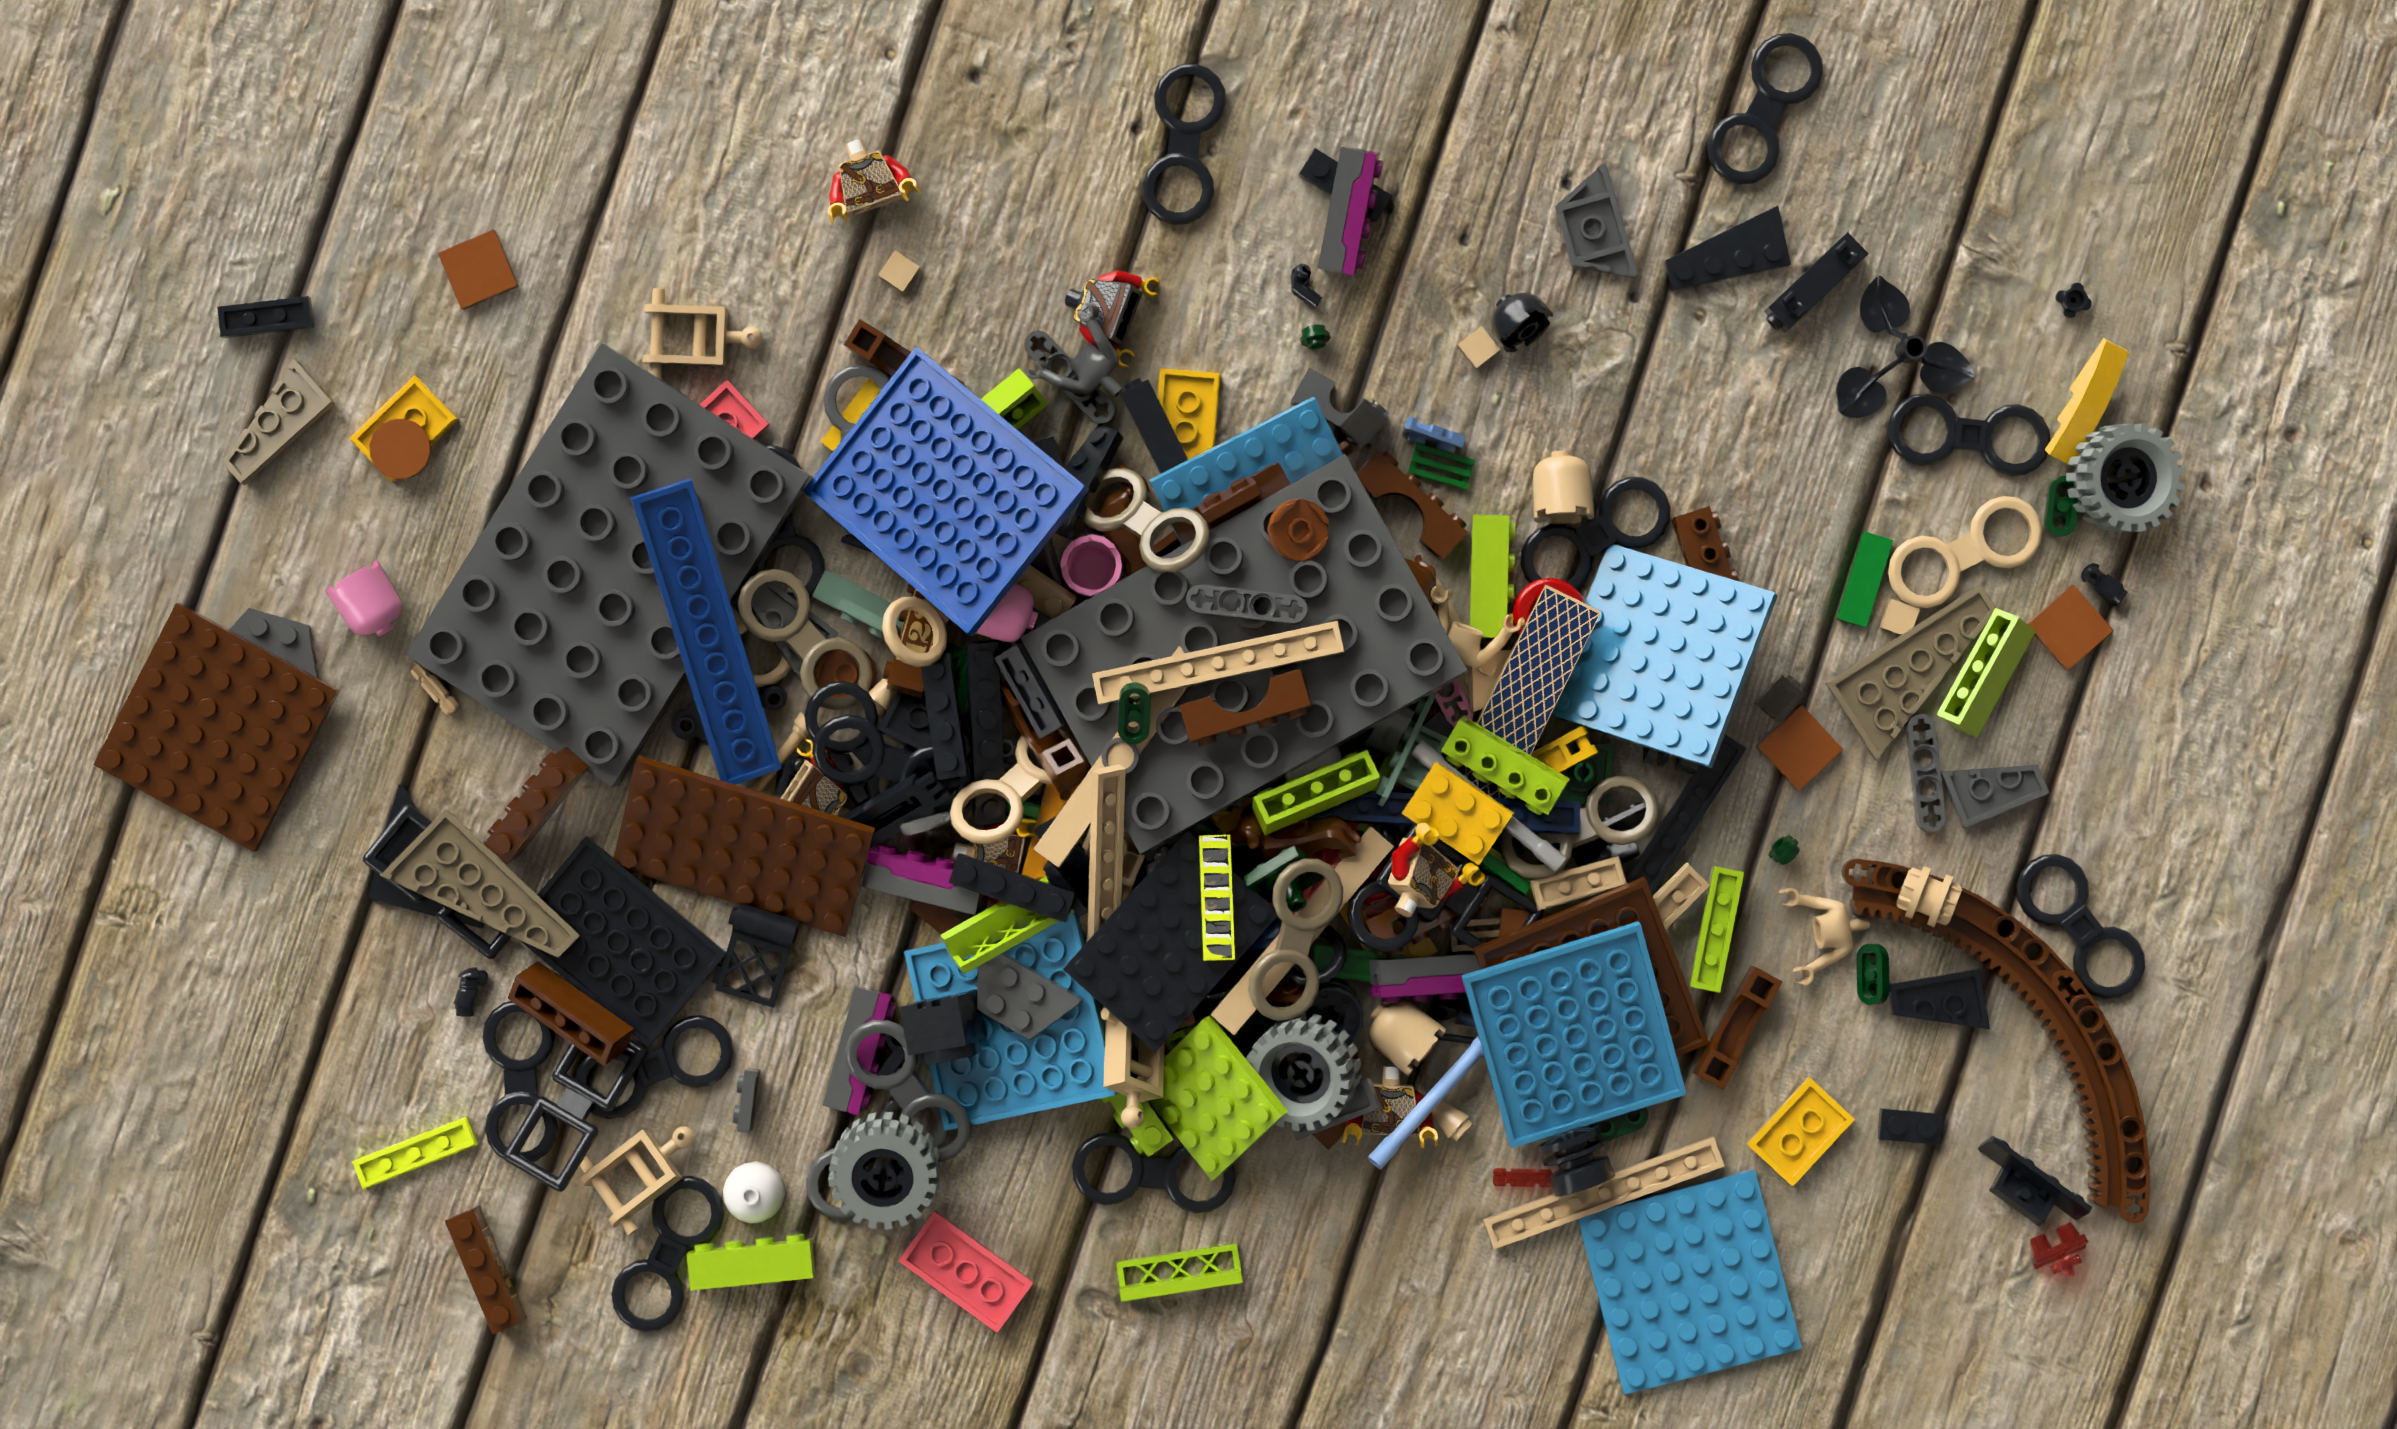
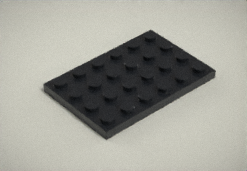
M1187 830L1067 963L1063 970L1156 1053L1273 922L1277 914L1274 907L1257 892L1247 887L1246 882L1232 871L1235 960L1203 961L1199 840Z
M585 836L537 894L580 937L560 958L527 943H522L574 987L633 1027L632 1035L649 1048L715 970L717 965L725 958L727 953L632 872L614 860V857L590 837Z

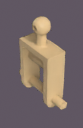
M653 288L652 304L644 305V313L652 314L650 354L642 355V363L650 364V373L661 380L662 365L726 367L728 343L742 344L748 349H756L763 340L761 331L756 327H747L743 331H728V309L726 307L664 304L665 289ZM664 315L694 316L693 356L663 355ZM707 316L717 317L716 357L705 356ZM754 335V339L749 341V337Z
M1103 1008L1101 1018L1106 1020L1103 1087L1127 1096V1108L1121 1114V1121L1127 1128L1136 1129L1144 1121V1114L1139 1108V1101L1145 1102L1163 1097L1164 1046L1166 1043L1164 1042L1155 1053L1139 1039L1138 1062L1132 1060V1032L1106 1008ZM1130 1072L1138 1075L1137 1079L1131 1077Z
M681 1126L673 1132L672 1139L661 1147L650 1131L642 1129L596 1165L592 1163L588 1155L584 1157L580 1167L585 1174L580 1178V1181L584 1187L593 1184L613 1213L608 1219L612 1227L621 1225L628 1236L633 1235L639 1230L631 1217L683 1178L669 1159V1156L678 1149L691 1147L695 1141V1134L691 1128ZM644 1145L665 1173L658 1180L637 1152ZM628 1159L647 1188L622 1206L603 1177L624 1160Z

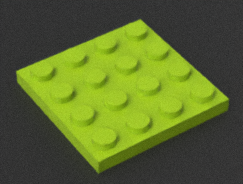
M1210 1015L1204 1018L1164 1057L1163 1097L1149 1100L1152 1107L1211 1181L1220 1177L1289 1112Z

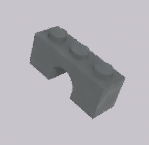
M1309 368L1292 397L1291 403L1296 406L1314 396L1333 433L1340 430L1349 435L1347 440L1360 448H1363L1364 444L1370 447L1389 412L1365 398L1361 399L1357 408L1352 412L1340 413L1331 406L1329 399L1336 382Z

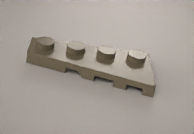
M294 358L288 365L289 370L282 380H278L272 388L273 393L264 406L261 405L254 414L256 417L248 429L242 431L222 460V463L244 486L335 405L332 399Z

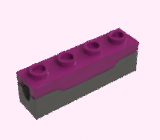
M1348 146L1341 147L1318 263L1319 269L1355 275L1357 269L1363 268L1366 251H1361L1363 239H1368L1370 234L1371 221H1367L1369 208L1374 209L1377 191L1373 190L1374 179H1380L1383 161L1378 160L1380 153Z
M880 844L879 847L869 850L862 887L973 915L986 910L988 896L949 883L954 868V861L945 858H936V861L926 859V854L917 851H908L907 854L898 852L896 846Z
M1475 953L1369 960L1370 984H1372L1371 997H1381L1382 1003L1400 1002V996H1411V1001H1428L1431 994H1439L1440 999H1458V993L1466 992L1461 975L1481 970Z
M855 986L822 1106L859 1115L862 1109H868L872 1092L867 1091L868 1086L862 1084L851 1074L846 1063L845 1047L850 1035L860 1025L872 1020L892 1021L896 1003L891 1002L893 995L862 986ZM883 1033L867 1036L858 1047V1057L862 1066L876 1075L880 1066V1062L875 1061L878 1049L884 1050L886 1044V1034Z

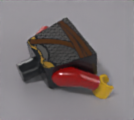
M1117 270L1100 275L1097 280L1088 279L1082 292L1070 289L1065 297V305L1075 309L1073 320L1080 324L1079 332L1088 344L1091 343L1099 349L1086 322L1081 321L1077 317L1078 311H1082L1087 317L1090 316V309L1085 303L1096 304L1099 309V315L1096 320L1119 357L1118 364L1122 367H1129L1121 362L1120 356L1124 352L1129 353L1133 357L1135 355L1131 350L1118 349V345L1122 347L1124 345L1142 294L1148 298L1156 297L1158 294L1150 292L1147 284L1159 285L1160 281L1155 277L1144 281L1141 276Z

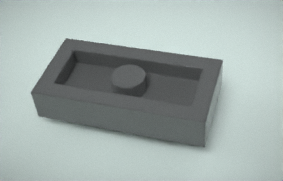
M747 1068L744 1070V1075H739L737 1093H741L740 1105H735L733 1123L738 1124V1132L750 1133L753 1130L759 1069Z

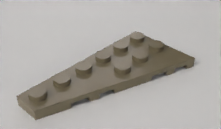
M1981 584L1825 683L1875 761L1878 760L1886 747L1895 739L1902 727L1915 714L1943 679L1947 671L1956 663L1963 651L1976 638L1990 619L1996 607Z
M447 809L380 875L557 958H560L580 937L571 926Z

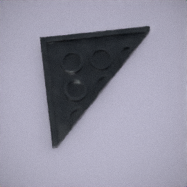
M404 785L398 786L388 825L404 805H411L420 812ZM408 819L379 855V859L390 866L423 830ZM375 872L368 895L369 899L436 916L437 911L442 906V904L427 897L423 901L416 903ZM455 910L451 914L465 925L480 929L484 928L483 923Z

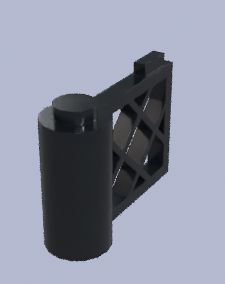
M741 903L739 908L733 907L728 924L733 925L726 951L727 954L725 955L723 965L719 964L715 968L711 982L717 984L715 989L717 991L774 1008L791 950L799 930L800 921ZM737 940L748 943L754 955L740 962L734 951ZM756 946L764 948V950L759 952ZM769 951L783 954L780 966L770 971L761 956ZM757 958L764 974L750 981L742 965ZM731 959H733L735 965L729 968ZM738 968L746 983L738 988L725 985L727 973ZM778 971L776 980H774L771 974ZM767 977L773 987L771 997L767 998L758 995L753 984ZM748 987L751 993L744 991L743 989Z

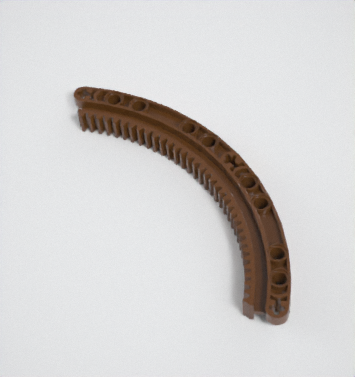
M1850 859L1843 865L1841 872L1844 881L1853 886L1852 900L1850 899L1849 904L1853 914L1861 915L1864 910V914L1867 916H1874L1876 913L1877 918L1885 919L1887 916L1888 920L1895 922L1899 919L1900 924L1908 925L1910 923L1912 928L1917 929L1922 926V931L1926 933L1933 931L1934 937L1942 938L1944 936L1943 941L1946 943L1954 942L1955 948L1963 949L1965 947V954H1975V961H1985L1983 967L1987 969L1994 968L1993 975L2003 976L2001 982L2007 985L2012 984L2010 990L2014 993H2021L2018 999L2029 1002L2026 1008L2031 1011H2037L2034 1018L2041 1021L2044 1020L2040 1027L2045 1030H2051L2047 1035L2048 1039L2058 1040L2053 1047L2056 1050L2063 1051L2059 1059L2066 1062L2069 1061L2064 1067L2065 1071L2074 1072L2069 1081L2079 1085L2073 1089V1092L2083 1095L2076 1101L2077 1104L2086 1106L2080 1112V1116L2089 1118L2082 1126L2091 1130L2084 1137L2093 1142L2092 1145L2086 1147V1151L2094 1153L2093 1157L2087 1159V1163L2095 1165L2094 1169L2088 1171V1175L2095 1177V1181L2088 1183V1187L2095 1189V1193L2087 1195V1198L2099 1206L2118 1207L2120 1217L2127 1222L2140 1223L2144 1221L2149 1212L2150 1164L2146 1127L2136 1085L2122 1048L2108 1021L2076 974L2041 938L2015 917L1969 890L1962 888L1950 923L1945 926L1936 922L1935 927L1927 925L1930 916L1916 911L1913 919L1905 917V910L1897 907L1896 903L1902 886L1895 888L1891 883V877L1895 872L1900 871L1904 878H1906L1911 868L1864 859ZM1855 864H1859V869L1868 870L1867 877L1859 876L1857 881H1854V876L1849 875V869H1854ZM1929 875L1930 878L1939 880L1941 882H1943L1944 880L1940 877ZM2002 920H2006L2010 925V931L2004 937H2001L1997 932L1998 923ZM2031 943L2036 944L2039 950L2037 957L2033 960L2028 959L2026 956V948ZM2058 978H2067L2064 982L2065 986L2070 991H2078L2079 993L2069 994L2067 990L2057 988L2060 984ZM2090 1010L2094 1019L2090 1026L2085 1027L2081 1022V1016L2085 1011ZM2108 1043L2111 1053L2106 1059H2101L2098 1053L2099 1048L2102 1044ZM2132 1120L2134 1131L2130 1135L2125 1136L2122 1132V1126L2126 1121ZM2135 1156L2138 1160V1167L2134 1172L2129 1173L2126 1168V1162ZM2126 1193L2132 1195L2142 1194V1198H2135V1205L2140 1206V1212H2135L2134 1217H2131V1213L2126 1211V1206H2131L2133 1198L2126 1197Z

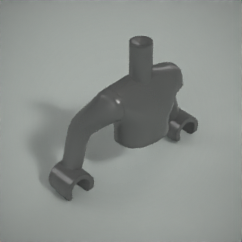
M1088 302L1085 305L1090 309V316L1087 317L1085 313L1078 311L1077 317L1081 321L1086 322L1099 349L1089 343L1069 364V367L1078 375L1079 380L1058 375L1050 371L1044 361L1039 360L1035 361V364L1039 367L1040 373L1037 375L1035 371L1028 369L1027 375L1031 379H1043L1060 389L1083 395L1093 393L1102 385L1113 397H1116L1123 388L1110 374L1119 363V357L1096 320L1099 315L1097 305Z

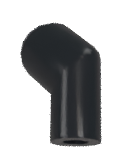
M1299 264L1292 270L1290 275L1291 291L1297 298L1314 310L1323 297L1310 288V267L1306 264Z
M794 757L781 766L782 769L778 770L774 795L782 796L806 759Z

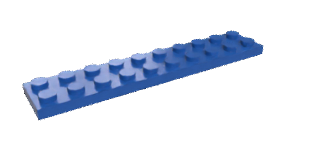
M689 478L630 497L719 780L736 785L782 769L692 480Z

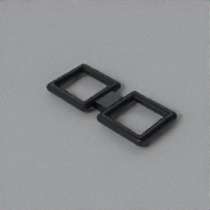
M407 804L401 808L363 856V862L379 875L389 867L378 859L379 855L408 819L423 831L432 823L431 820L411 805ZM384 878L416 903L423 901L425 898L421 894ZM442 905L436 913L437 920L488 959H494L511 938V936L500 931L491 944H489L452 916L453 909Z
M1417 823L1412 825L1404 838L1416 836ZM1440 839L1432 845L1437 851L1457 864L1459 876L1462 875L1463 867L1467 863H1472V860ZM1391 857L1378 876L1377 884L1397 899H1400L1401 896L1388 884L1392 870ZM1493 873L1486 874L1484 882L1477 888L1468 882L1465 883V888L1451 895L1434 908L1416 907L1415 911L1429 920H1435L1445 905L1454 910L1459 916L1451 926L1450 933L1472 949L1485 942L1468 932L1465 928L1491 888L1530 913L1521 928L1541 920L1545 913L1544 909L1537 910L1534 901Z
M631 1039L629 1040L626 1051L632 1055L607 1097L567 1074L581 1051L571 1043L552 1074V1079L566 1088L565 1092L557 1104L545 1097H539L504 1153L505 1161L558 1192L564 1191L599 1134L598 1128L587 1122L586 1119L595 1105L606 1111L614 1109L647 1053L646 1048ZM544 1111L584 1134L559 1177L519 1155Z

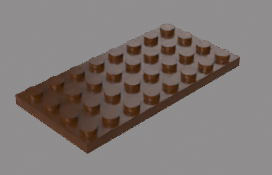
M639 755L635 763L613 859L628 871L739 905L741 903L799 920L801 924L846 937L875 828Z

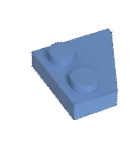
M1410 416L1405 422L1402 434L1408 435L1407 440L1410 442L1425 445V442L1429 441L1438 444L1437 449L1449 453H1454L1455 449L1461 451L1463 448L1465 435L1431 424L1430 426L1417 422L1418 419Z

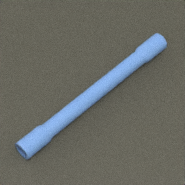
M1478 1036L1472 1041L1471 1046L1395 1130L1385 1137L1372 1151L1368 1159L1374 1166L1381 1170L1399 1151L1400 1146L1475 1063L1484 1056Z

